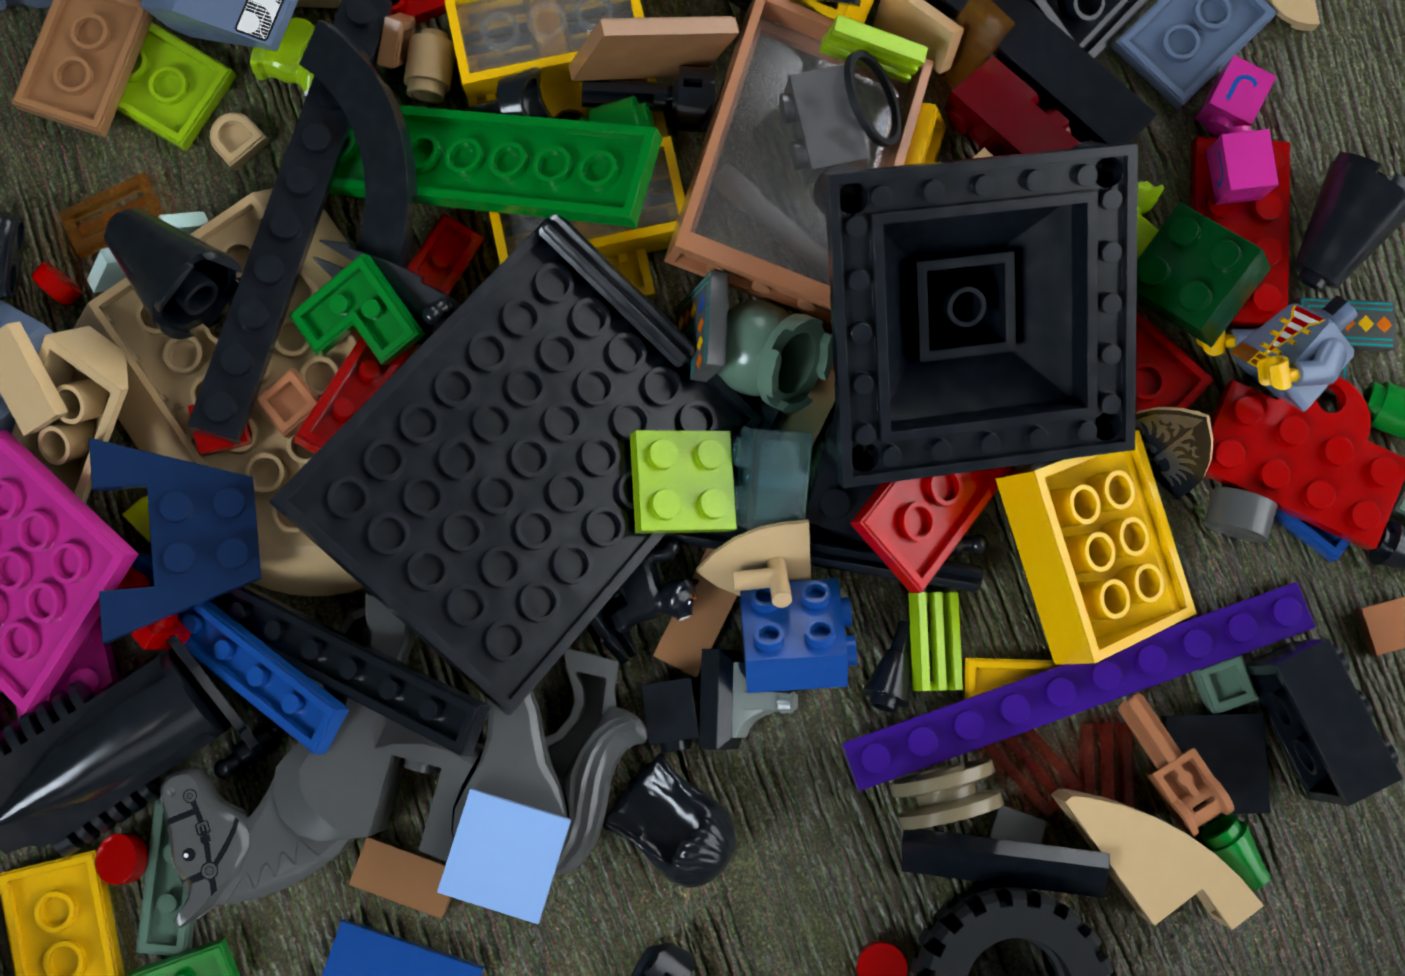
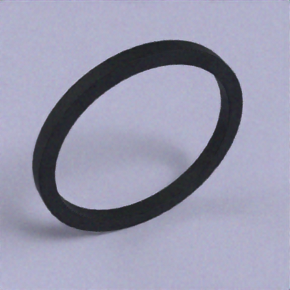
M857 50L847 56L844 65V81L847 96L854 115L866 135L878 146L889 147L897 143L901 135V114L892 84L879 62L867 51ZM857 60L863 61L872 69L887 97L892 120L891 133L888 138L879 134L872 126L859 101L854 80V67Z

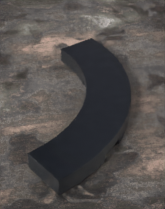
M319 19L299 65L319 79L336 98L349 120L358 143L364 169L365 210L356 250L406 267L414 229H411L413 197H417V179L411 138L403 113L390 86L383 82L377 70L371 64L372 60L346 34L330 23Z

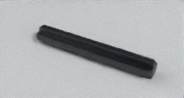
M554 214L544 222L539 229L540 236L674 366L680 367L684 365L694 355L696 345L568 220Z

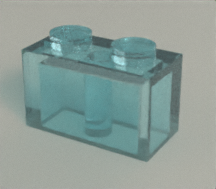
M742 426L741 437L735 439L733 446V463L738 467L737 486H734L737 525L745 529H754L759 526L780 522L805 520L813 433L789 429Z

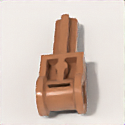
M1135 694L1118 706V712L1157 768L1146 775L1183 832L1193 838L1199 833L1198 827L1220 813L1229 815L1235 810L1230 796L1221 783L1213 776L1196 749L1191 748L1183 753L1180 751L1142 694ZM1206 800L1204 804L1193 810L1195 806Z

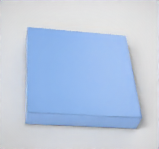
M470 789L437 893L539 924L572 819L477 789Z

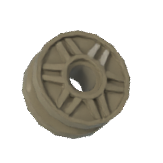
M980 759L942 766L889 783L893 797H916L917 806L909 808L897 816L900 828L902 830H914L948 824L985 814L1003 806L1004 802L1000 791H977L975 782L983 780L995 772L992 759Z

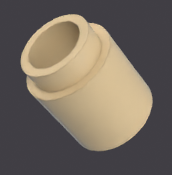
M425 28L420 33L410 37L403 80L407 86V95L410 98L423 103L437 104L442 103L445 94L450 92L456 53L453 41L448 39L447 33L438 29Z

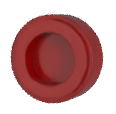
M45 261L32 273L33 281L48 295L65 306H72L83 294V291L75 282Z
M132 833L112 834L106 837L101 842L96 853L97 872L104 882L111 885L131 884L137 881L144 873L148 862V852L144 841Z
M873 941L865 945L859 952L856 959V972L858 976H907V963L904 955L892 943Z

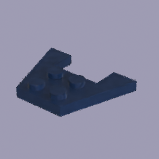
M89 438L93 491L147 488L154 586L99 591L102 643L104 645L261 579L253 477Z

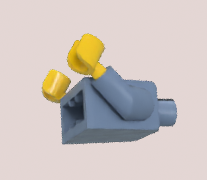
M1335 296L1318 313L1293 303L1257 329H1231L1229 334L1226 335L1224 330L1212 348L1198 339L1196 341L1210 356L1221 355L1228 348L1230 355L1254 384L1305 412L1329 384L1337 381L1341 370L1354 357V348L1341 331L1358 316V313L1340 296Z

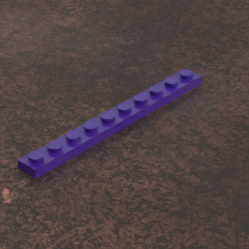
M1297 582L1175 624L1097 663L1063 664L840 744L857 791H862L1316 628L1300 587Z

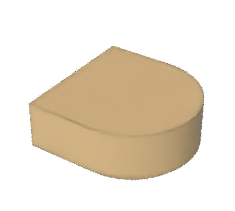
M232 112L220 116L213 123L210 130L211 145L234 172L270 143L253 121L241 113Z

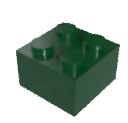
M1180 202L1137 259L1136 302L1212 348L1271 270V267L1262 248Z

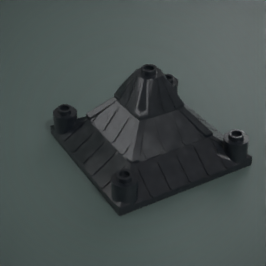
M1084 141L1076 144L1071 149L860 170L846 166H834L826 169L819 175L814 184L813 197L817 208L826 215L833 366L835 373V406L837 414V426L829 434L826 448L828 456L837 465L838 483L843 488L1135 450L1138 144L1131 142L1103 144Z

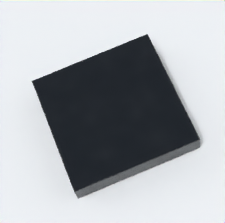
M1264 713L1161 716V723L1180 751L1183 753L1188 749L1195 748L1213 776L1224 787L1234 804L1235 810L1230 814L1271 813ZM1206 800L1195 806L1193 810L1204 804Z

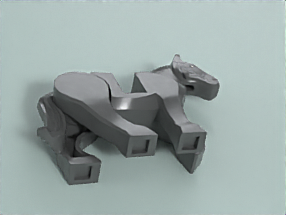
M368 594L365 597V607L350 613L338 630L407 664L408 656L416 634L374 596ZM570 648L564 652L565 664L572 684L575 702L570 717L556 733L546 738L540 708L533 690L511 715L504 714L486 697L487 705L491 706L488 712L487 740L485 745L479 742L476 743L472 756H460L315 681V683L348 707L349 711L326 754H313L300 742L287 753L276 766L275 776L270 787L252 814L226 801L218 794L213 780L204 769L194 767L174 771L163 782L160 788L161 802L169 833L173 866L188 895L187 900L173 922L179 928H182L204 916L216 905L258 899L292 886L336 859L348 849L355 838L369 837L387 829L405 768L433 775L434 771L440 772L419 851L447 862L469 790L473 788L572 819L554 876L573 873L587 859L597 844L607 809L610 784L617 763L627 749L634 745L643 744L647 740V728L641 719L630 711L617 707L616 685L620 662Z

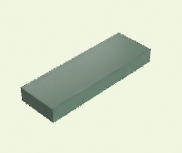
M159 799L155 802L136 952L173 956L192 949L195 921L182 928H179L173 922L187 900L188 895L173 866L167 823L162 802Z

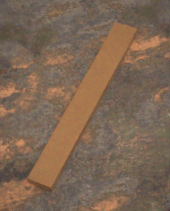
M823 323L824 332L833 336L832 327ZM833 361L827 380L818 378L814 388L807 395V397L813 399L811 404L799 412L785 413L787 418L766 458L754 454L735 492L736 525L757 528L774 524L835 402ZM707 548L706 551H705V553H704V555H703V557H702V559H701V561H700V563H699V565H700L715 549ZM695 571L692 578L698 579L699 583L695 586L698 598L693 606V615L682 621H678L672 616L653 656L697 678L701 670L702 649L712 648L738 595L715 586Z

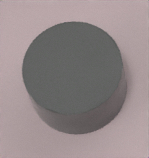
M1216 487L1213 490L1203 524L1217 533L1232 538L1265 543L1268 541L1278 505L1274 501L1256 493L1230 487Z

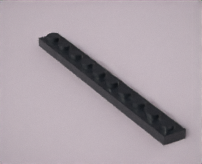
M341 0L333 22L334 27L346 34L372 60L371 64L373 66L380 48L384 19L393 13L392 2L386 0ZM315 76L310 85L187 427L192 432L237 445L241 444L352 129L346 114L336 98Z

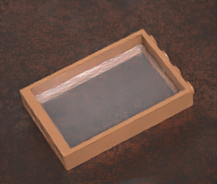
M753 0L746 11L664 262L705 277L711 270L728 273L729 287L767 302H774L778 306L798 314H807L821 319L824 324L831 326L826 215L821 213L815 205L813 197L815 183L806 185L803 171H796L793 166L790 141L795 140L791 123L784 124L779 108V94L784 92L790 74L845 64V61L819 52L822 37L834 19L793 3L790 0ZM926 59L922 67H918L916 74L911 75L908 83L888 77L900 109L901 135L897 143L889 147H880L864 132L870 154V159L865 169L904 165L934 64L933 61ZM855 65V86L865 115L876 131L888 138L891 133L892 120L883 87L873 71Z

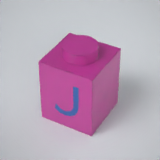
M1234 55L1219 72L1194 120L1204 124L1210 133L1218 137L1226 129L1243 125L1251 126L1277 76Z
M1246 125L1232 127L1224 130L1218 139L1206 150L1215 205L1262 200L1279 185L1270 129L1251 131V127Z

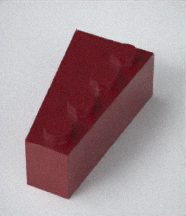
M992 56L953 89L944 107L951 125L959 133H967L979 146V152L985 147L993 156L1071 149L1080 143L1071 135L1069 120L1057 110L1046 109L1043 111L1037 106L1039 103L1037 93L995 56Z

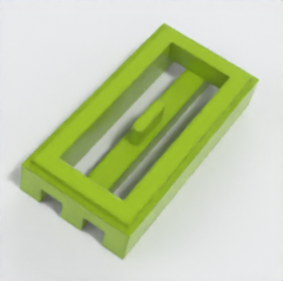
M837 15L822 37L819 52L846 61L847 56L857 50L867 51L879 62L888 77L908 83L911 75H915L918 67H922L925 63L928 48L842 15ZM856 61V66L872 71L863 61Z
M958 592L908 593L913 691L963 690ZM927 603H929L930 632H928ZM929 652L932 654L933 681H930Z

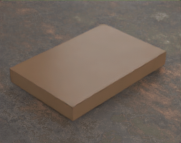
M53 0L11 104L18 110L106 138L154 16L140 7L141 0Z
M732 16L601 18L568 65L572 81L678 78L679 66L709 68L739 34L736 18Z

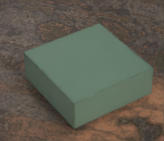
M1242 655L1191 672L1207 714L1216 715L1259 699Z

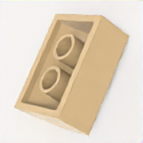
M90 326L45 335L38 354L68 413L37 433L23 436L16 422L12 431V435L85 504L92 488L89 438L109 442L129 389L126 352Z

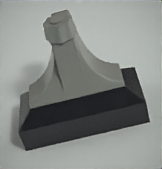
M702 649L699 749H739L742 738L747 737L750 728L757 720L779 711L781 714L793 713L798 708V694L794 690L747 693L745 663L741 651Z

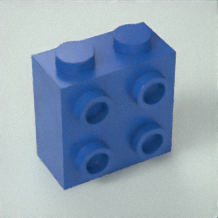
M838 578L789 581L792 602L784 608L773 605L770 588L740 591L747 693L848 687V666H857V650L855 636L845 635V627L852 626L851 605L849 597H840Z

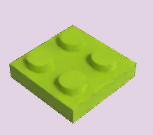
M635 430L630 434L635 534L731 532L737 529L730 431Z

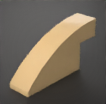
M1057 789L1051 794L1091 851L1110 854L1109 876L1137 915L1152 925L1158 924L1194 895L1198 897L1214 920L1231 930L1235 929L1264 906L1243 879L1215 853L1185 832L1139 809L1102 796L1067 789Z

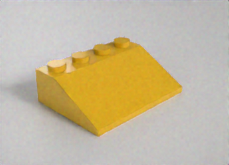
M1135 430V450L1034 463L995 478L1054 665L1097 663L1197 614L1139 430Z

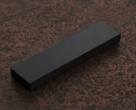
M924 829L903 831L902 872L1104 898L1110 867V854L1105 852Z

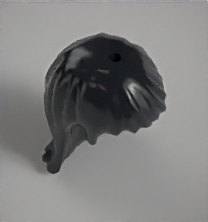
M663 753L658 754L657 757L637 773L636 777L629 782L627 790L615 801L613 807L604 817L603 827L605 830L611 831L635 844L664 877L676 885L686 888L699 887L717 878L729 864L736 849L735 828L728 812L704 791L681 778L671 768Z

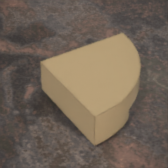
M1265 0L1278 12L1277 16L1291 24V28L1301 31H1314L1320 24L1315 0Z

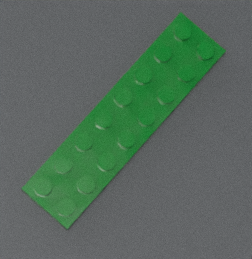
M399 105L411 138L415 159L417 197H413V203L549 218L551 215L556 214L571 221L637 228L662 142V136L657 127ZM351 129L329 194L365 198L364 169L354 131Z

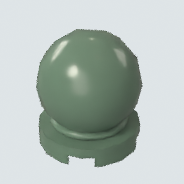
M746 300L728 310L726 365L717 374L729 387L739 394L761 396L762 401L769 406L785 413L799 412L813 401L807 395L814 388L818 378L826 381L829 376L833 361V336L824 332L822 327L824 322L821 319L807 314L791 315L774 302Z

